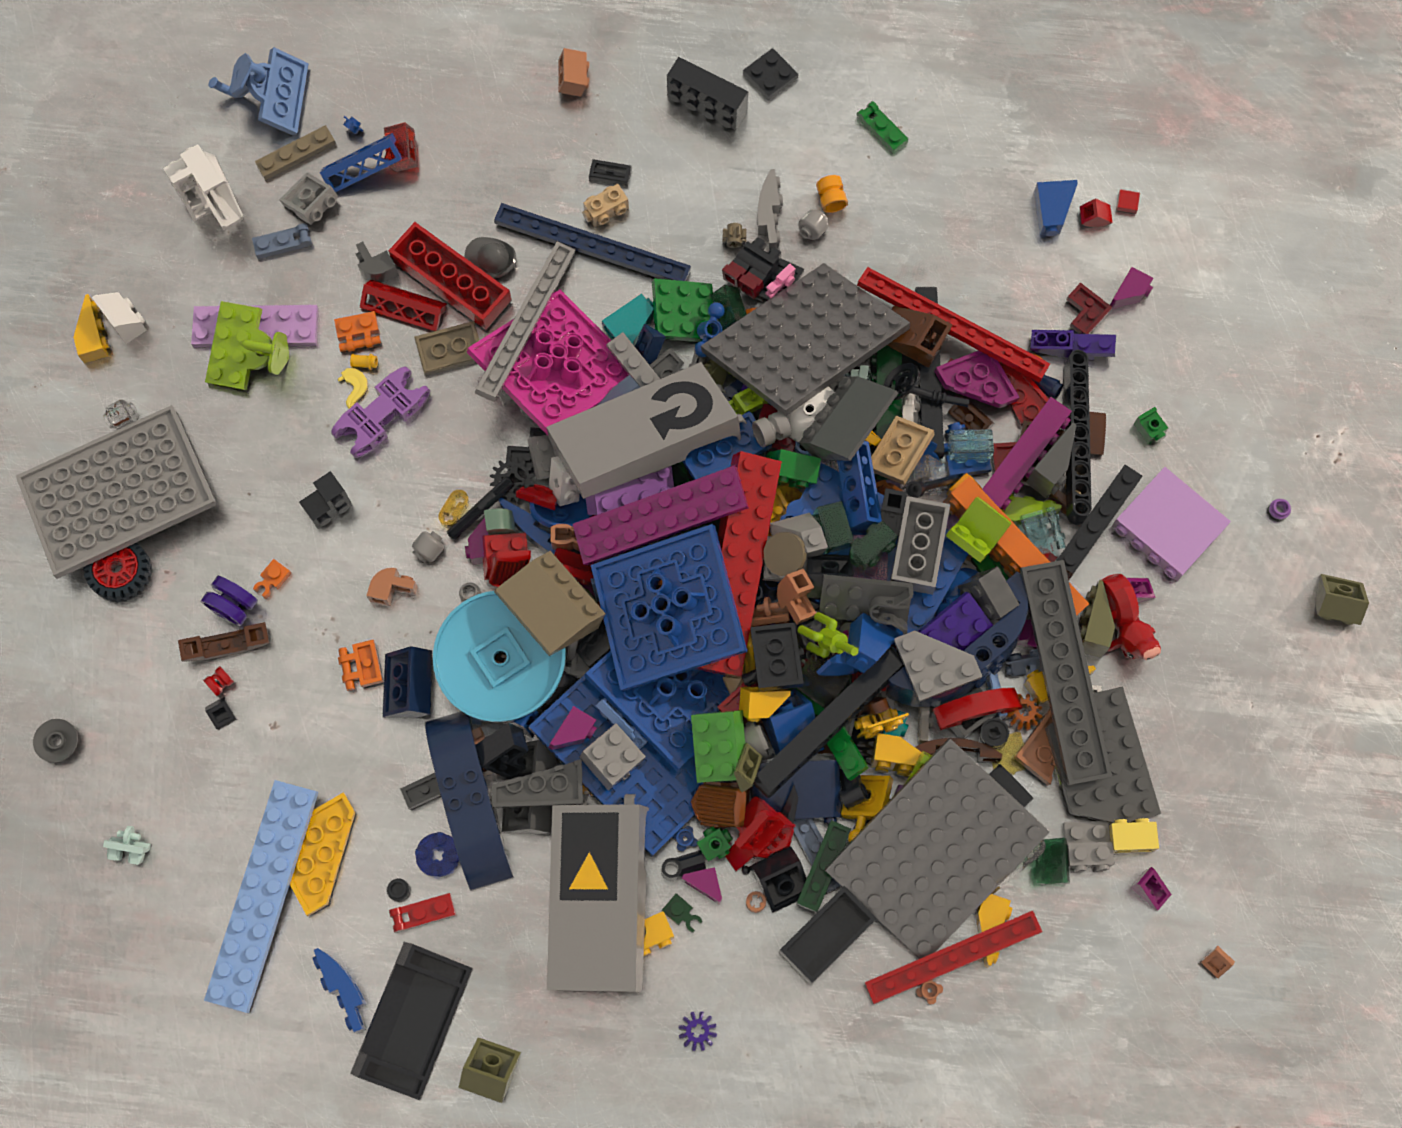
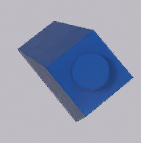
M1077 180L1037 182L1034 197L1040 235L1055 236L1060 234L1078 184Z
M862 613L850 624L848 643L858 648V654L852 656L846 653L845 663L864 673L879 660L893 644L894 638L899 637V633L884 624L875 622L870 616Z

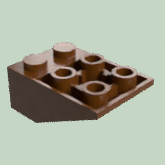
M893 306L892 311L910 322V329L887 344V346L929 368L948 337L952 324L933 314Z

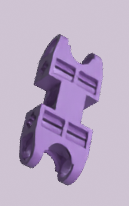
M404 366L397 369L378 383L374 388L379 396L365 409L358 403H355L333 426L331 434L336 439L348 434L357 435V440L354 442L355 445L350 451L353 457L359 458L376 448L388 437L383 428L397 415L404 421L408 420L428 399L431 391L427 386L414 390L404 388L407 383L406 380L412 373L408 367Z

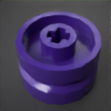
M217 575L211 587L218 594L206 592L200 602L217 616L235 625L242 626L247 615L241 608L252 610L258 600L239 585Z

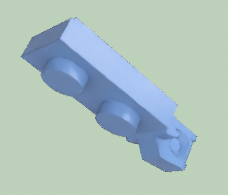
M606 698L596 705L601 715L609 719L613 724L617 723L639 749L648 742Z

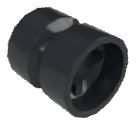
M991 718L985 721L979 732L980 743L986 744L997 751L1005 746L1009 738L1008 725L999 718Z

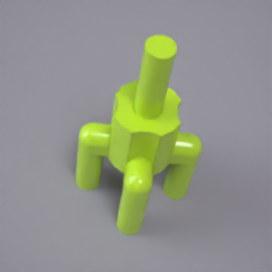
M820 612L814 615L816 621L826 625L820 632H815L803 625L798 627L799 634L818 642V645L809 642L806 645V649L822 658H828L830 652L838 654L846 652L852 656L858 654V648L847 643L848 637L836 630L837 621Z

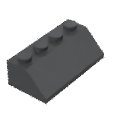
M541 741L526 742L529 750L523 755L526 769L513 778L554 768L557 758ZM552 806L503 808L501 832L520 834L551 833Z

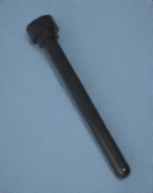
M955 474L924 483L920 480H914L907 484L906 492L909 497L919 498L924 495L925 491L956 483L959 480V476Z

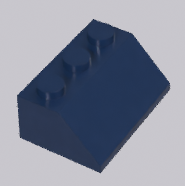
M410 646L385 654L383 718H418L430 715L432 650Z

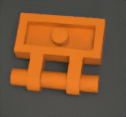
M375 311L334 319L338 340H346L345 343L339 344L340 352H353L357 348L367 347L368 349L373 348V345L381 344L380 336L372 337L371 335L379 333ZM365 336V339L353 340V338Z
M374 640L352 644L354 653L348 654L346 647L338 649L340 656L338 657V662L342 666L343 671L342 681L346 685L347 691L355 690L354 681L356 680L360 681L361 687L383 683ZM356 661V672L351 671V662Z

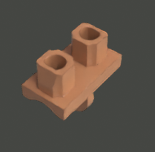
M765 597L764 604L757 605L754 608L751 626L758 627L767 626L772 623H790V612L788 609H781L779 602L771 603L770 597Z

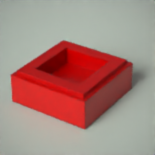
M1120 189L1116 210L1136 214L1140 193Z

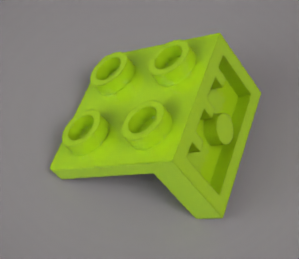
M976 497L959 521L945 536L977 561L981 562L988 556L1010 527L1011 521L981 498Z

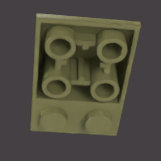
M1099 580L1095 586L1092 585L1090 592L1088 591L1085 599L1089 605L1082 612L1079 623L1083 624L1080 634L1085 654L1102 658L1111 646L1115 625L1103 580Z

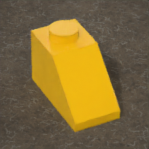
M741 687L739 710L743 711V716L748 721L758 722L760 718H769L790 696L791 691L780 689L759 692L758 687Z

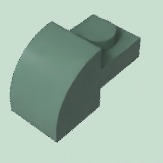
M502 508L484 510L486 530L489 535L516 532L513 512L511 510Z

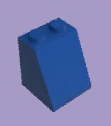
M797 689L791 690L790 696L769 718H761L775 755L784 749L816 718L812 703Z

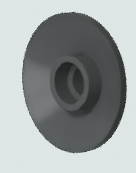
M51 719L44 722L36 730L33 737V747L36 754L41 759L53 763L70 757L78 743L76 729L71 723L63 719ZM61 739L60 745L55 746V741Z

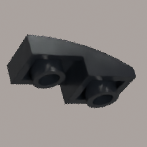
M1001 764L989 774L1023 807L1034 799Z

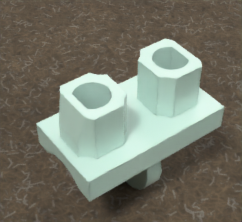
M127 826L125 831L118 830L117 837L112 836L109 840H104L103 847L108 848L107 859L119 861L122 859L123 851L129 852L128 863L139 865L143 862L145 853L150 850L151 843L140 842L141 834L135 833L134 826Z

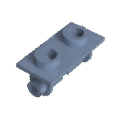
M1030 650V654L1021 655V653L1011 654L1005 661L1008 664V667H1005L1006 674L1012 677L1027 674V665H1029L1030 673L1035 670L1042 671L1038 650Z

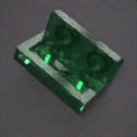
M1043 839L1032 850L1033 857L1036 859V867L1033 869L1035 880H1037L1038 884L1044 886L1070 884L1067 839Z

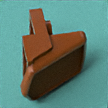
M737 781L703 782V785L698 787L691 800L693 811L697 820L700 821V825L743 827L745 806L749 803L750 788L741 792Z

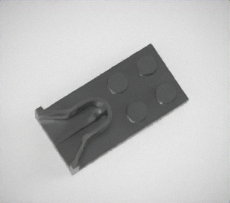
M823 574L819 612L833 619L850 621L856 620L862 613H865L875 622L893 625L903 631V634H907L911 598H913V584Z

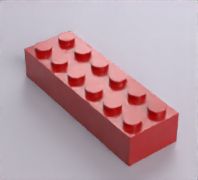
M416 222L388 250L394 264L485 330L488 329L512 301L509 289Z

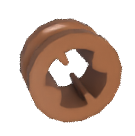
M754 891L747 896L746 906L748 910L758 913L765 908L766 898L764 894ZM753 896H758L757 899L759 897L762 899L759 908H754L755 905L753 907L750 905Z

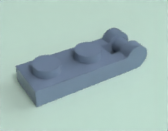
M302 223L294 228L252 238L257 259L312 245L311 237L308 236V225ZM300 236L298 240H295L294 237Z

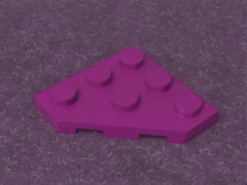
M979 350L940 365L934 370L945 389L997 408L1017 402L1020 398L1000 363Z

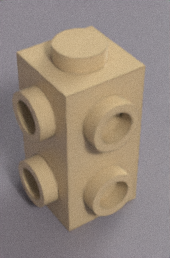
M619 184L609 186L600 194L588 197L583 202L584 211L582 213L586 221H591L594 227L604 225L614 216H620L629 209L628 198Z

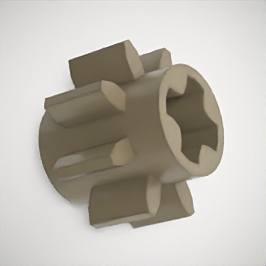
M730 223L727 225V229L723 228L722 242H727L728 247L738 248L742 246V242H746L747 229H742L741 224Z

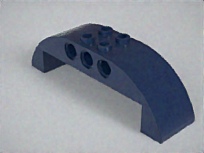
M1017 571L1006 581L1020 605L1008 612L1007 615L964 650V652L975 657L983 676L982 678L919 702L906 669L903 667L888 679L886 696L891 700L908 706L937 707L965 696L975 687L979 689L986 683V678L991 673L993 675L997 674L1003 668L1002 664L1016 648L1026 621L1028 597L1021 574Z
M460 711L426 721L427 742L457 855L470 891L514 878L509 858L505 853L495 812L492 808V801L484 772L480 766L470 716Z

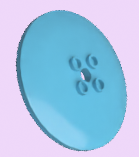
M494 591L478 594L458 605L441 625L433 649L435 677L446 698L468 716L487 722L517 720L543 706L558 687L566 661L565 648L549 656ZM504 652L507 655L506 661L501 664L496 663V654Z

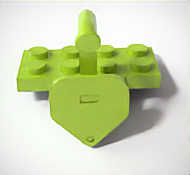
M221 301L205 383L247 390L250 371L264 368L267 364L270 373L279 375L289 360L286 334L276 332L272 340L266 332L259 330L263 309Z

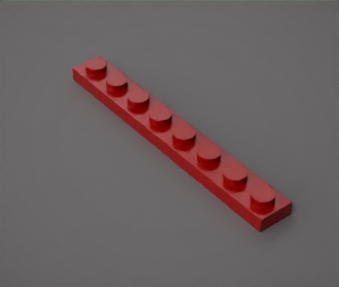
M1032 910L869 980L865 984L873 1003L877 1004L1043 933Z

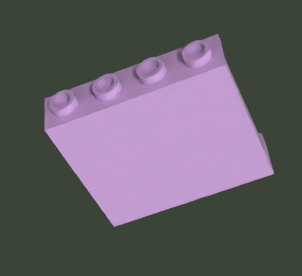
M1164 467L1121 513L1112 526L1116 533L1122 537L1125 536L1136 550L1145 553L1150 562L1155 565L1158 564L1164 569V573L1168 577L1178 581L1231 521L1169 469Z

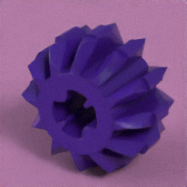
M700 1011L699 1019H696L695 1013L691 1012L692 1021L687 1017H683V1021L688 1025H679L678 1027L680 1030L686 1031V1033L679 1035V1039L688 1037L683 1044L685 1047L690 1042H693L692 1051L696 1050L697 1044H700L701 1051H704V1041L709 1046L713 1045L708 1036L717 1037L716 1033L709 1032V1030L715 1029L717 1026L716 1024L708 1026L712 1019L711 1016H708L705 1021L702 1020L704 1012ZM697 1025L702 1026L701 1030L704 1029V1034H700L699 1038L694 1037V1033H691V1029H695Z

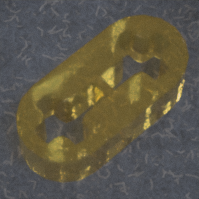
M464 490L453 491L440 510L438 517L443 527L451 528L467 509L469 497ZM461 496H463L462 498L464 502H459L455 507V498H460ZM452 512L453 520L445 522L444 516H449Z

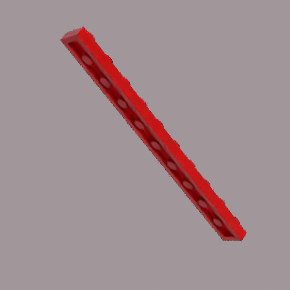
M869 267L866 268L858 280V287L894 306L933 314L952 324L948 335L1039 383L1050 366V363Z

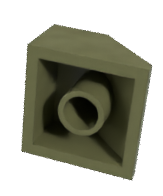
M1320 574L1315 604L1318 616L1326 620H1339L1348 625H1361L1369 605L1364 584Z
M478 1037L463 1066L458 1088L502 1103L510 1086L521 1052Z

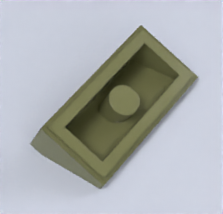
M747 742L743 746L734 771L741 792L753 786L762 760V755Z

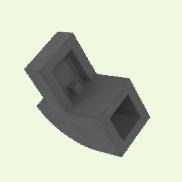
M363 241L356 244L358 250L356 257L360 262L358 268L366 280L383 283L399 276L387 250L371 257Z

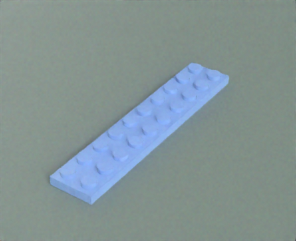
M277 780L274 781L204 1001L245 1013L250 1012L319 792Z

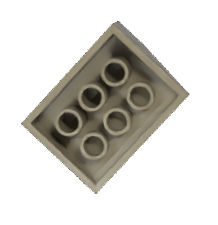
M551 551L532 560L494 591L549 656L597 630L606 614Z

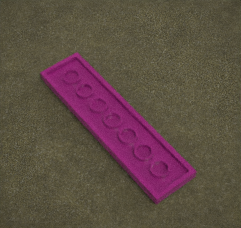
M734 465L573 524L583 564L588 566L740 512L749 507L737 467Z

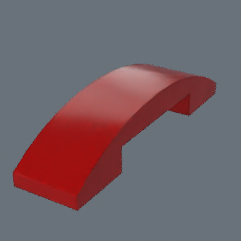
M999 688L955 699L934 708L933 712L940 730L961 725L966 720L997 712L1004 714L1020 710L1023 707L1015 688Z

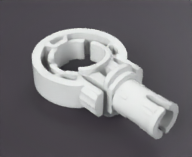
M908 394L904 397L902 403L903 418L914 423L918 421L917 411L921 408L920 403L916 401V395Z

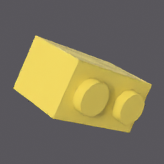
M1148 818L1136 819L1134 823H1127L1126 819L1115 820V823L1109 825L1110 841L1113 842L1114 853L1155 852L1158 850L1157 823L1149 822Z

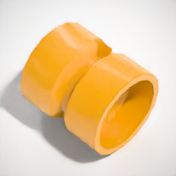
M829 175L817 181L816 187L821 197L820 202L824 212L834 213L846 208L848 200L846 193L843 191V183L840 176Z

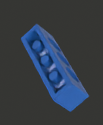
M864 441L851 461L837 460L848 529L866 531L882 524L869 442Z

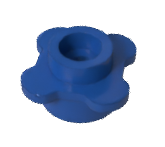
M344 116L346 121L343 125L355 134L359 130L364 131L359 127L361 125L359 121L352 116L350 119Z
M686 826L685 829L677 831L672 836L678 844L677 849L681 852L690 846L695 847L697 845V839L694 838L691 826Z

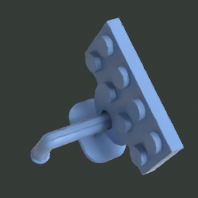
M275 47L269 52L268 64H256L252 61L249 54L244 53L237 59L234 65L230 86L218 81L216 77L211 78L208 85L210 88H214L234 98H242L250 92L256 100L261 102L258 120L294 136L298 132L309 63Z

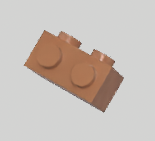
M563 49L558 59L559 93L581 97L584 90L588 89L589 78L587 77V72L589 70V61H587V52Z

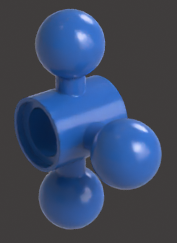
M718 302L712 303L708 308L710 319L698 325L697 333L702 341L695 345V353L699 357H707L702 352L701 345L722 332V326L717 319L724 315V307ZM708 325L712 328L711 335L707 332Z

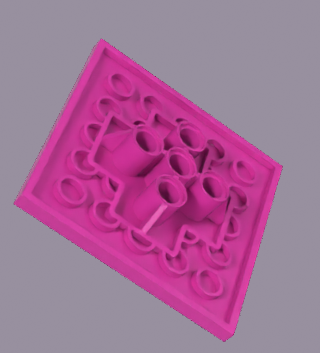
M559 289L550 298L502 389L548 435L547 426L597 406L614 386L628 376V373L606 347V344L612 340ZM514 319L468 347L467 354L484 371L489 366Z

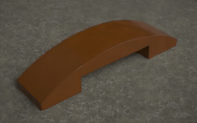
M263 622L244 626L242 630L218 635L180 639L178 644L181 661L188 662L215 659L250 651L269 644L266 623Z
M948 738L927 741L915 748L921 752L925 751L933 755L935 750H938ZM950 738L964 752L978 753V762L1000 763L1002 760V754L986 744L969 739Z

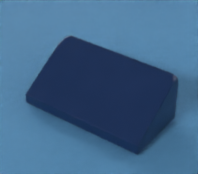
M644 324L635 348L650 365L658 358L666 337L659 331Z

